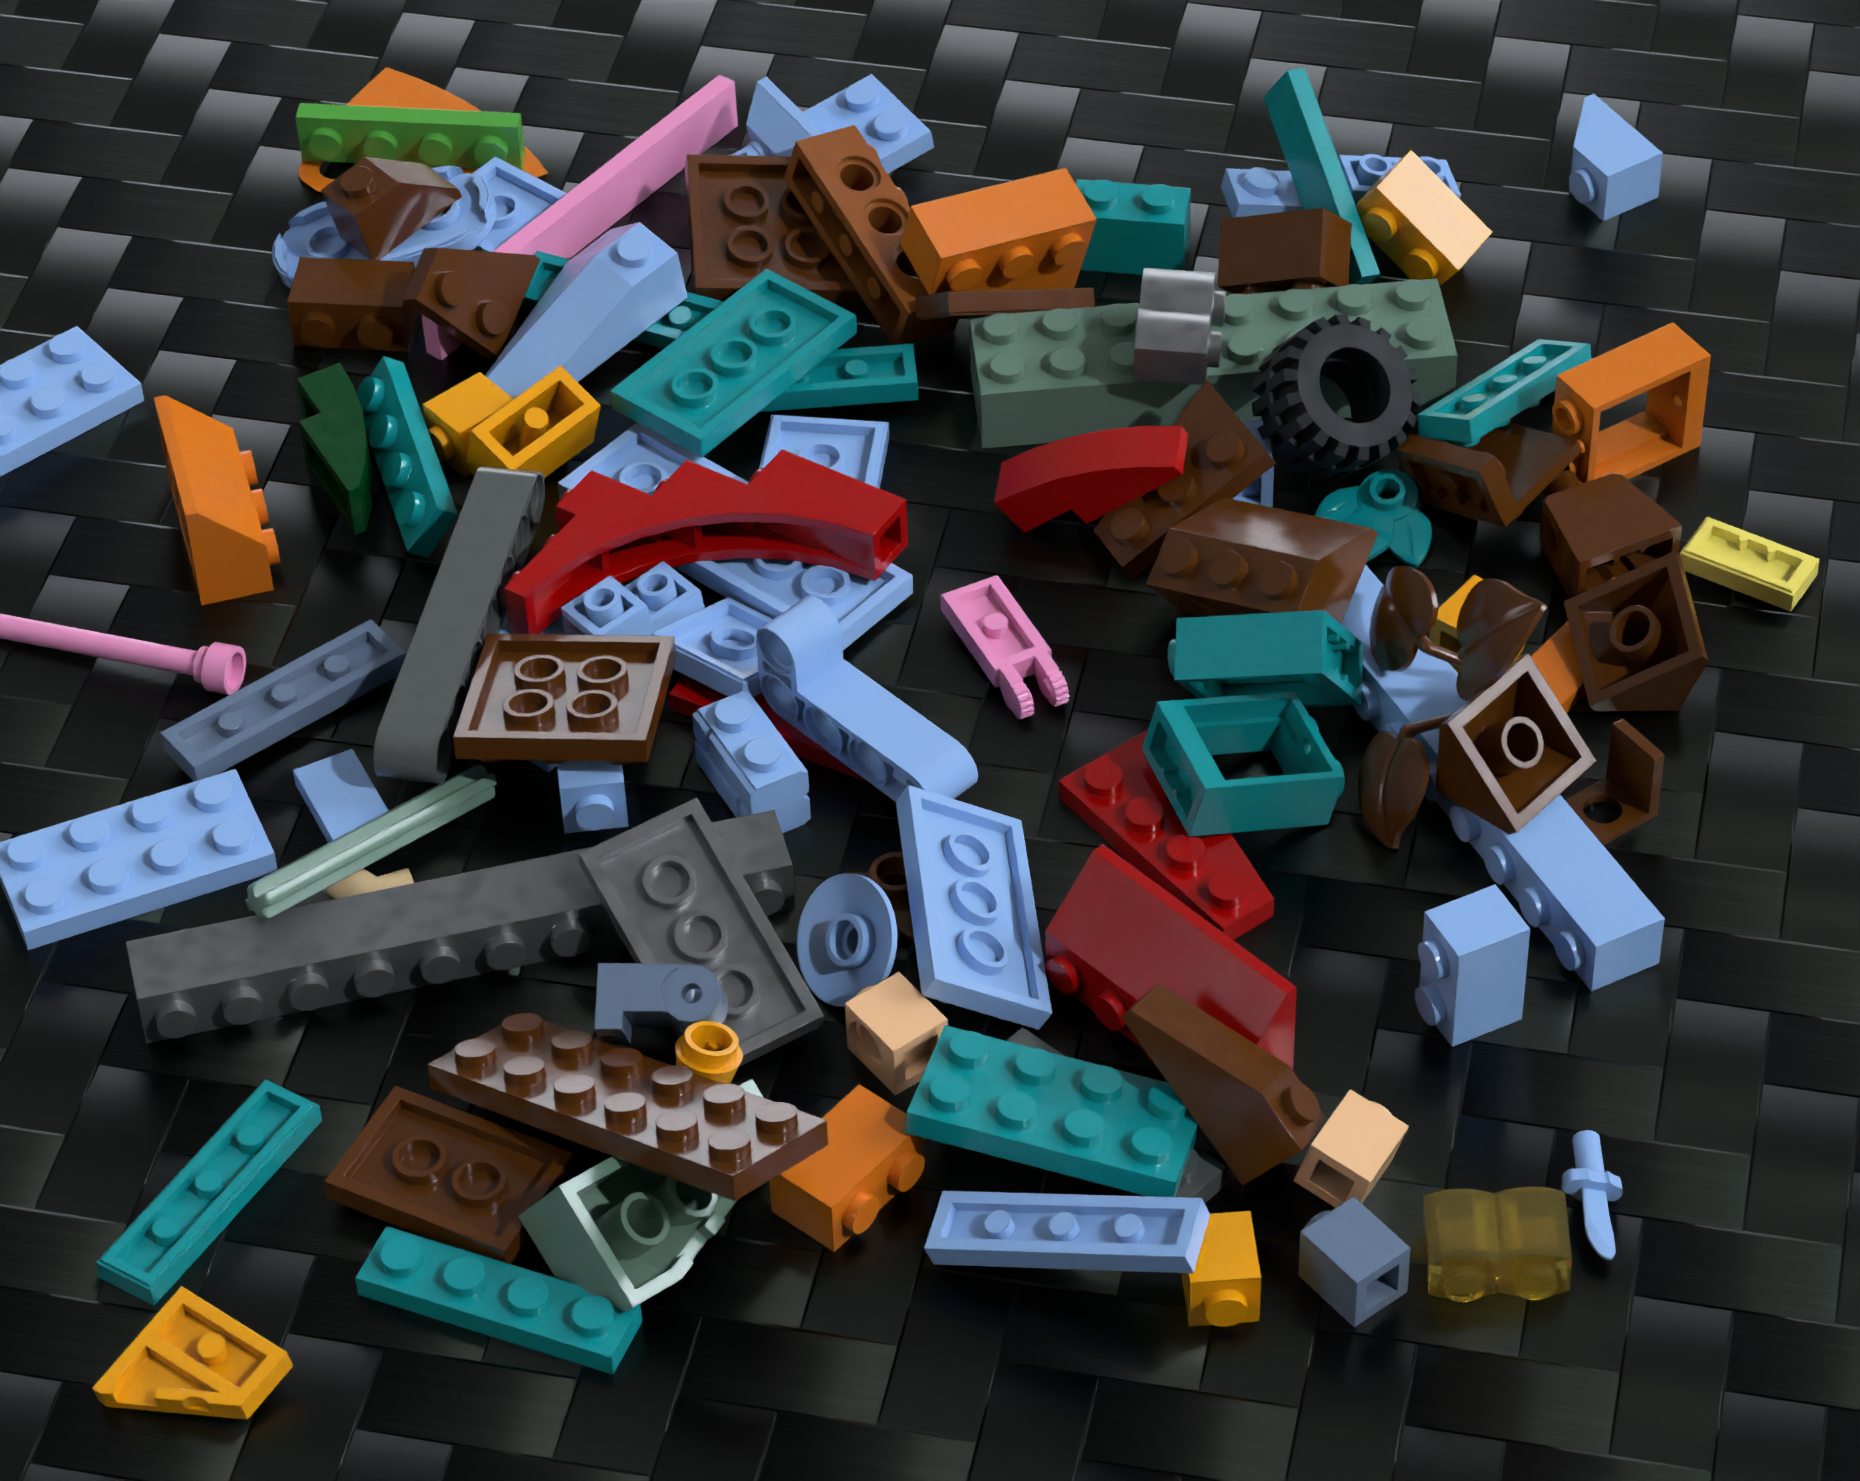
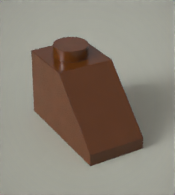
M364 157L321 190L340 238L369 260H380L462 197L456 186L424 163Z

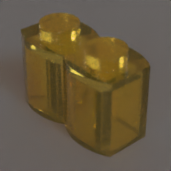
M1519 1187L1495 1194L1475 1189H1449L1423 1196L1422 1227L1428 1294L1449 1298L1457 1302H1470L1497 1292L1520 1296L1528 1300H1541L1570 1290L1572 1258L1565 1192L1546 1187Z

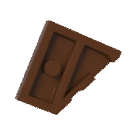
M424 248L402 300L484 358L499 357L540 259L535 255Z

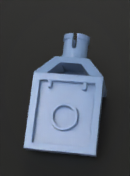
M872 74L804 112L766 76L756 83L746 123L750 142L746 147L732 155L791 156L796 141L855 125L867 144L873 146L877 151L881 165L888 174L934 148L931 131Z

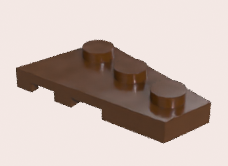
M1208 380L1205 381L1172 425L1182 426L1189 434L1183 475L1105 514L1093 530L1131 579H1134L1156 561L1170 527L1223 497L1233 499L1276 464Z

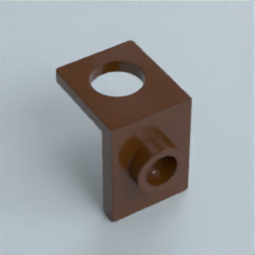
M1622 718L1611 725L1606 777L1565 800L1603 846L1658 815L1664 754L1625 719ZM1606 802L1618 808L1621 816L1610 823H1598L1590 820L1583 810L1592 803Z

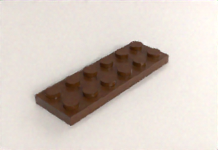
M533 1013L511 1015L505 1018L502 1024L475 1039L460 1042L453 1051L428 1064L430 1088L732 1201L740 1199L828 1145L827 1120L797 1110L790 1103L768 1100L746 1092L738 1085L723 1084L695 1074L687 1067L672 1066L646 1057L636 1049L621 1048L592 1038L585 1031L570 1030L544 1021L539 1015Z

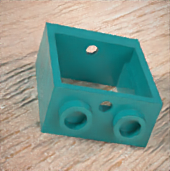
M1324 610L1177 618L1176 639H1172L1168 646V666L1174 681L1197 698L1295 691L1304 707L1361 705L1363 642Z
M1295 691L1158 701L1156 703L1142 751L1189 837L1329 824L1337 798L1341 796L1344 790V771L1342 765L1333 757L1319 733L1315 719L1309 716ZM1271 750L1285 775L1225 780L1211 755Z

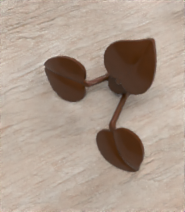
M1395 566L1388 573L1386 584L1382 586L1372 612L1369 630L1371 652L1380 667L1392 672L1406 670L1415 659L1418 648L1425 654L1461 667L1457 676L1456 688L1459 697L1467 702L1480 690L1493 686L1503 676L1527 642L1547 609V605L1522 593L1505 581L1493 578L1479 581L1468 593L1458 615L1456 632L1462 648L1456 653L1433 644L1425 636L1434 625L1439 609L1435 589L1428 577L1415 568ZM1454 713L1405 724L1401 727L1398 736L1392 732L1380 731L1374 736L1366 749L1358 775L1359 803L1366 823L1373 834L1390 849L1399 850L1401 836L1416 815L1429 780L1430 765L1424 745L1414 737L1423 732L1440 729V725Z

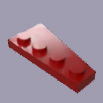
M1148 729L1059 780V799L1136 869L1232 940L1273 917L1274 897L1231 833L1188 836L1142 751Z

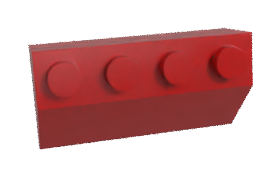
M1104 844L1093 850L1045 931L1046 976L1054 987L1065 995H1072L1087 1006L1108 1029L1119 1031L1143 1049L1151 1062L1153 1061L1121 1016L1150 989L1161 984L1283 1061L1293 1071L1297 987Z

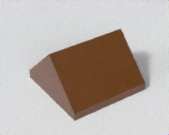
M1676 551L1564 601L1589 706L1594 711L1680 710L1707 665L1708 657L1682 559Z
M1529 653L1520 655L1514 660L1493 686L1480 690L1443 722L1439 729L1435 791L1507 834L1517 833L1596 762V759Z

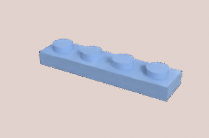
M942 1191L924 1249L935 1265L1194 1273L1210 1213L1202 1198Z

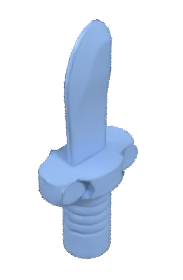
M1584 1130L1576 1133L1572 1138L1576 1168L1564 1172L1561 1188L1565 1193L1571 1194L1577 1200L1582 1201L1585 1233L1590 1245L1602 1258L1612 1260L1616 1248L1607 1201H1616L1622 1196L1621 1178L1609 1171H1604L1600 1136L1598 1133Z

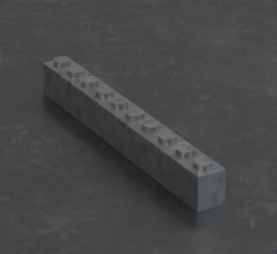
M775 810L712 822L765 915L770 916L776 913L795 910L793 864ZM592 847L289 908L269 920H261L257 915L126 942L146 1044L235 1025L248 1024L254 1021L302 1011H312L355 1000L379 997L384 994L442 984L452 980L500 970H510L515 967L563 957H573L625 944L579 865V853Z

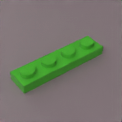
M300 103L295 117L302 161L358 163L364 157L424 163L429 167L455 166L479 169L488 161L497 157L522 170L526 157L521 113Z

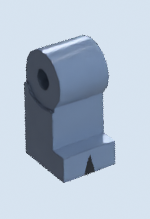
M598 963L594 1029L601 1041L612 1045H631L632 1027H677L685 1033V1030L693 1023L713 1021L722 1024L726 1019L729 1008L727 996L714 973L703 966L693 964Z

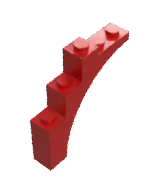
M783 449L764 468L758 469L752 475L748 484L686 460L668 479L662 480L657 485L653 495L591 470L573 489L567 490L556 505L555 518L558 523L559 533L550 536L542 550L522 570L515 572L504 588V602L507 608L509 633L540 634L562 615L561 607L608 576H612L621 584L643 575L662 561L670 567H676L700 561L733 558L786 559L833 567L876 581L908 545L906 499Z

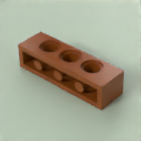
M855 125L796 141L784 180L891 344H916L954 332L959 319L921 321V318L916 317L915 297L929 294L900 245L910 207L905 193L902 189L895 186L881 165L880 158L874 147L867 144Z

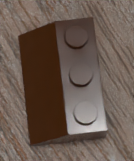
M1223 497L1168 529L1146 585L1183 614L1197 617L1324 610L1342 624L1378 533L1369 527Z

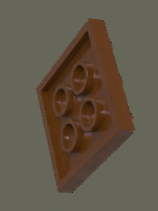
M687 154L685 179L694 294L724 302L765 269H768L836 305H866L785 182L784 176L791 156Z
M488 633L453 736L455 758L478 759L486 763H498L505 760H542L549 764H562L569 761H606L613 765L648 762L676 660L675 637Z

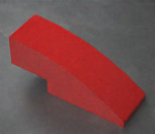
M1138 426L1106 429L1070 436L1032 448L1001 463L994 504L1024 533L1071 509L1088 524L1183 475L1189 434L1182 426Z

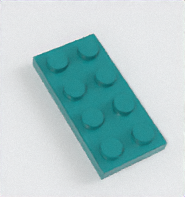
M765 269L610 391L612 409L702 458L857 333L856 315Z
M945 1025L906 1112L904 1133L1144 1196L1175 1197L1199 1134L1200 1126L1168 1082Z

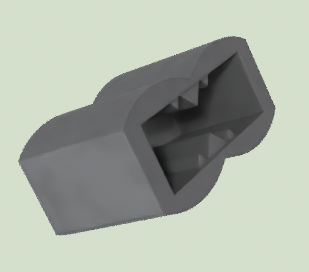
M1157 268L1143 269L1134 345L1133 380L1203 385L1207 378L1208 367L1219 368L1222 332L1212 331V326L1224 327L1226 291L1215 290L1216 273Z

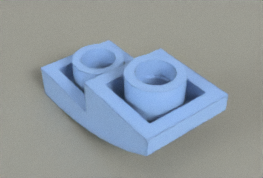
M662 561L626 586L620 584L612 576H608L561 607L563 617L585 635L647 636L705 607L701 590Z

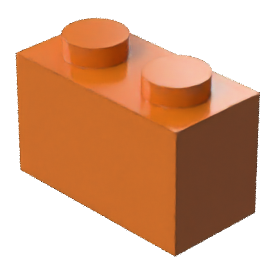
M860 1084L822 1117V1119L827 1120L828 1145L769 1180L771 1211L833 1252L843 1245L854 1233L861 1234L867 1230L875 1220L878 1211L899 1191L905 1192L918 1181L925 1165L923 1137L904 1133L906 1113Z

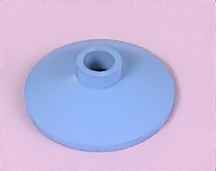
M849 873L832 876L814 890L802 911L797 931L798 962L806 984L823 1002L837 1007H845V1002L854 998L862 989L876 985L888 978L894 964L897 949L896 919L887 895L870 878Z

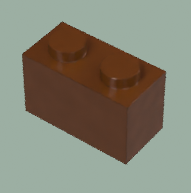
M1325 208L1221 219L1217 287L1231 294H1254L1287 291L1290 289L1303 290L1346 286L1349 282L1352 223Z
M300 257L287 300L294 346L408 351L419 311L404 302L402 298L415 271L414 262Z

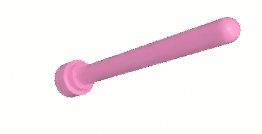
M0 613V639L193 675L195 682L201 683L206 691L231 695L238 691L244 679L246 655L244 649L240 646L214 642L210 647L202 646L198 651Z

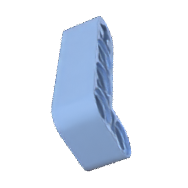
M806 596L757 631L756 646L761 692L772 710L896 802L908 785L955 799L977 782L978 771L976 764L963 745L843 659L840 624L829 606L815 596Z

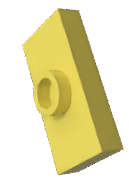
M1710 517L1705 518L1680 552L1686 572L1790 612L1817 576L1820 560Z

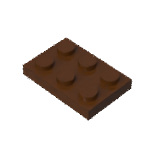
M395 1086L324 1183L327 1199L437 1242L511 1264L530 1237L518 1216L555 1188L569 1181L576 1169L573 1152Z

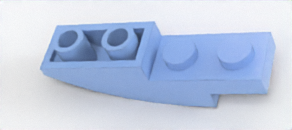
M1366 154L1364 156L1339 155L1338 159L1355 205L1378 179L1401 158L1382 157L1376 154ZM1426 156L1419 157L1460 199V191L1447 161ZM1259 167L1251 169L1226 168L1221 189L1232 218L1304 210L1290 171H1275Z

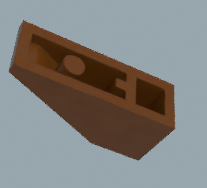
M1161 984L1150 989L1121 1016L1242 1186L1302 1151L1328 1121L1320 1110L1314 1093L1300 1082L1289 1065Z

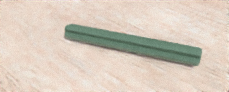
M474 765L451 777L442 784L436 785L250 884L247 888L248 898L245 900L249 911H254L261 920L271 919L493 799L496 794L494 786L498 783L494 773H488L483 765Z

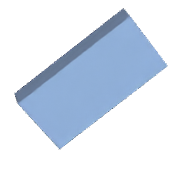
M353 749L293 770L295 785L328 843L388 811Z

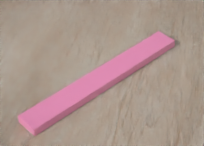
M719 74L493 252L535 255L537 251L571 259L685 168L687 154L702 155L738 126L735 81ZM421 314L426 352L443 360L463 344L459 339Z

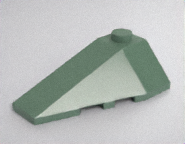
M753 1079L740 1085L744 1091L763 1097ZM612 1156L558 1186L518 1217L555 1277L576 1284L591 1295L605 1297L614 1307L627 1312L684 1277L694 1262L692 1260L706 1241L717 1233L726 1221L724 1217L736 1201Z

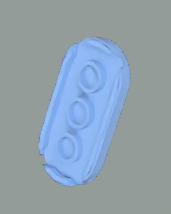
M438 166L431 168L456 186L462 197L380 260L414 262L416 268L424 248L473 250L488 236L496 221L497 207L487 181L475 172L474 176L463 173L461 167ZM325 201L300 211L288 221L291 228L285 232L283 237L279 232L272 248V258L277 272L285 286L290 289L300 257L369 260L340 238Z

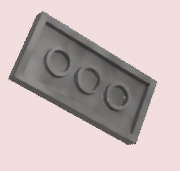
M697 797L579 853L581 869L635 963L693 964L703 966L714 973L727 996L729 1007L726 1019L722 1024L728 1026L736 1033L739 1040L738 1045L743 1053L739 1067L823 1026V1012ZM672 1027L678 1038L684 1034L677 1027Z

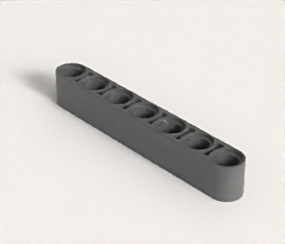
M486 466L478 467L378 727L373 761L376 776L379 778L442 784L445 781L455 756L453 736L487 634H499L507 613L504 602V588L511 576L523 569L541 520L545 500V482L540 471Z

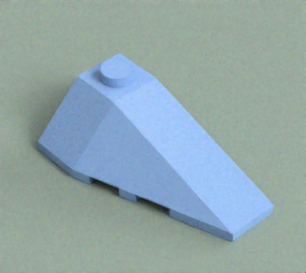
M640 222L610 229L566 263L485 376L513 399L560 365L579 382L687 298L678 253Z

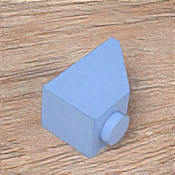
M1595 94L1589 95L1584 99L1573 145L1569 191L1578 202L1586 205L1601 220L1610 219L1658 198L1663 153Z

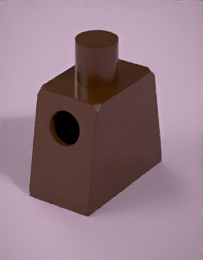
M1563 470L1562 474L1543 491L1546 499L1542 502L1540 543L1569 599L1610 581L1613 577H1619L1671 552L1676 551L1679 554L1682 525L1622 474L1610 473L1582 483L1572 471Z

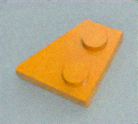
M181 1286L92 1389L99 1402L107 1407L248 1420L290 1371L293 1364L285 1350Z

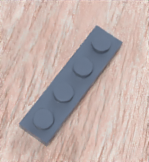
M370 619L160 732L163 750L193 781L217 775L397 677L406 657V652Z

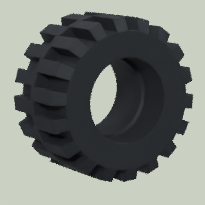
M1335 314L1328 320L1325 317L1317 319L1274 348L1272 353L1265 357L1258 367L1262 374L1254 378L1251 390L1260 396V398L1251 403L1253 416H1259L1263 421V425L1258 427L1257 430L1262 440L1269 437L1274 443L1275 447L1272 449V454L1279 461L1284 457L1290 459V469L1299 475L1310 469L1312 479L1325 481L1332 476L1335 481L1347 479L1353 474H1358L1400 447L1407 439L1405 434L1415 426L1417 416L1411 411L1420 406V393L1413 391L1411 384L1418 381L1415 369L1406 368L1403 359L1408 355L1402 346L1394 348L1388 342L1392 335L1382 327L1375 332L1370 330L1371 321L1358 317L1350 322L1347 314ZM1320 375L1334 381L1346 395L1351 409V422L1334 413L1326 403L1320 389Z

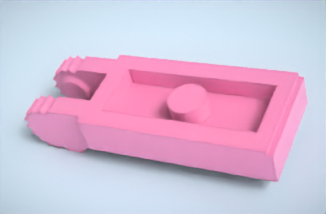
M998 575L940 595L942 613L994 687H1000L1005 704L1017 719L1019 718L1020 720L1034 714L1033 710L1035 709L1031 692L1022 679L1033 674L1036 676L1040 691L1052 706L1057 707L1068 703L1070 697L1069 689L1062 671H1059L1057 664L1052 659L1050 647Z

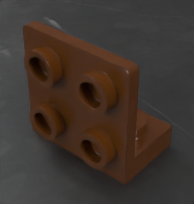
M1513 423L1493 429L1482 436L1478 444L1463 448L1443 440L1436 441L1410 434L1407 436L1406 441L1395 449L1407 475L1417 485L1421 504L1505 528L1518 518L1525 508L1552 481L1557 479L1581 452L1575 439Z

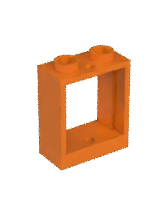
M1672 322L1558 374L1556 377L1555 400L1552 407V434L1575 439L1581 450L1580 454L1564 470L1572 471L1582 483L1610 473L1622 474L1626 479H1631L1701 445L1711 355ZM1648 391L1645 411L1599 432L1601 412Z

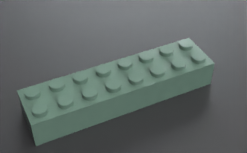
M1409 279L1400 282L1364 285L1350 284L1339 287L1303 290L1290 289L1287 291L1254 294H1231L1226 296L1224 327L1212 326V331L1222 332L1219 368L1208 367L1206 380L1209 381L1240 420L1262 419L1259 416H1253L1251 403L1260 398V396L1251 390L1254 378L1262 374L1258 367L1263 359L1270 355L1274 348L1313 321L1322 317L1328 320L1335 314H1347L1350 322L1358 317L1371 321L1370 330L1374 332L1382 327L1392 335L1388 342L1394 348L1401 345L1408 356L1403 359V362L1407 369H1415L1418 381L1411 384L1413 391L1420 393V406L1411 411L1414 413L1422 412L1455 391L1458 354L1438 279ZM1117 303L1109 306L1072 309L1057 308L1048 311L1012 314L997 313L987 316L969 317L970 373L982 449L1051 443L1070 436L1106 429L1138 426H1172L1202 385L1133 380L1134 345L1139 303ZM1320 375V389L1328 406L1341 418H1351L1350 405L1342 389L1331 379Z

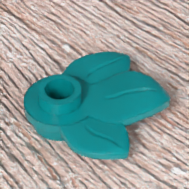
M1380 470L1365 478L1360 486L1342 488L1332 492L1323 499L1315 513L1316 517H1326L1335 521L1373 528L1378 535L1367 562L1389 548L1400 561L1410 567L1417 568L1425 559L1430 548L1432 539L1431 523L1417 508L1419 504L1417 485L1410 476L1398 470ZM1383 493L1398 494L1397 496L1391 499H1383L1379 497V495Z

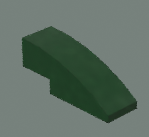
M341 363L297 378L303 420L299 421L307 468L354 535L365 532L367 529L372 507L373 478L363 410L354 385Z

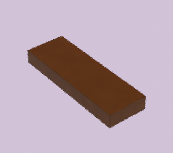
M1094 288L951 291L915 297L916 317L921 318V321L969 319V317L987 316L997 313L1012 314L1048 311L1057 308L1095 307Z

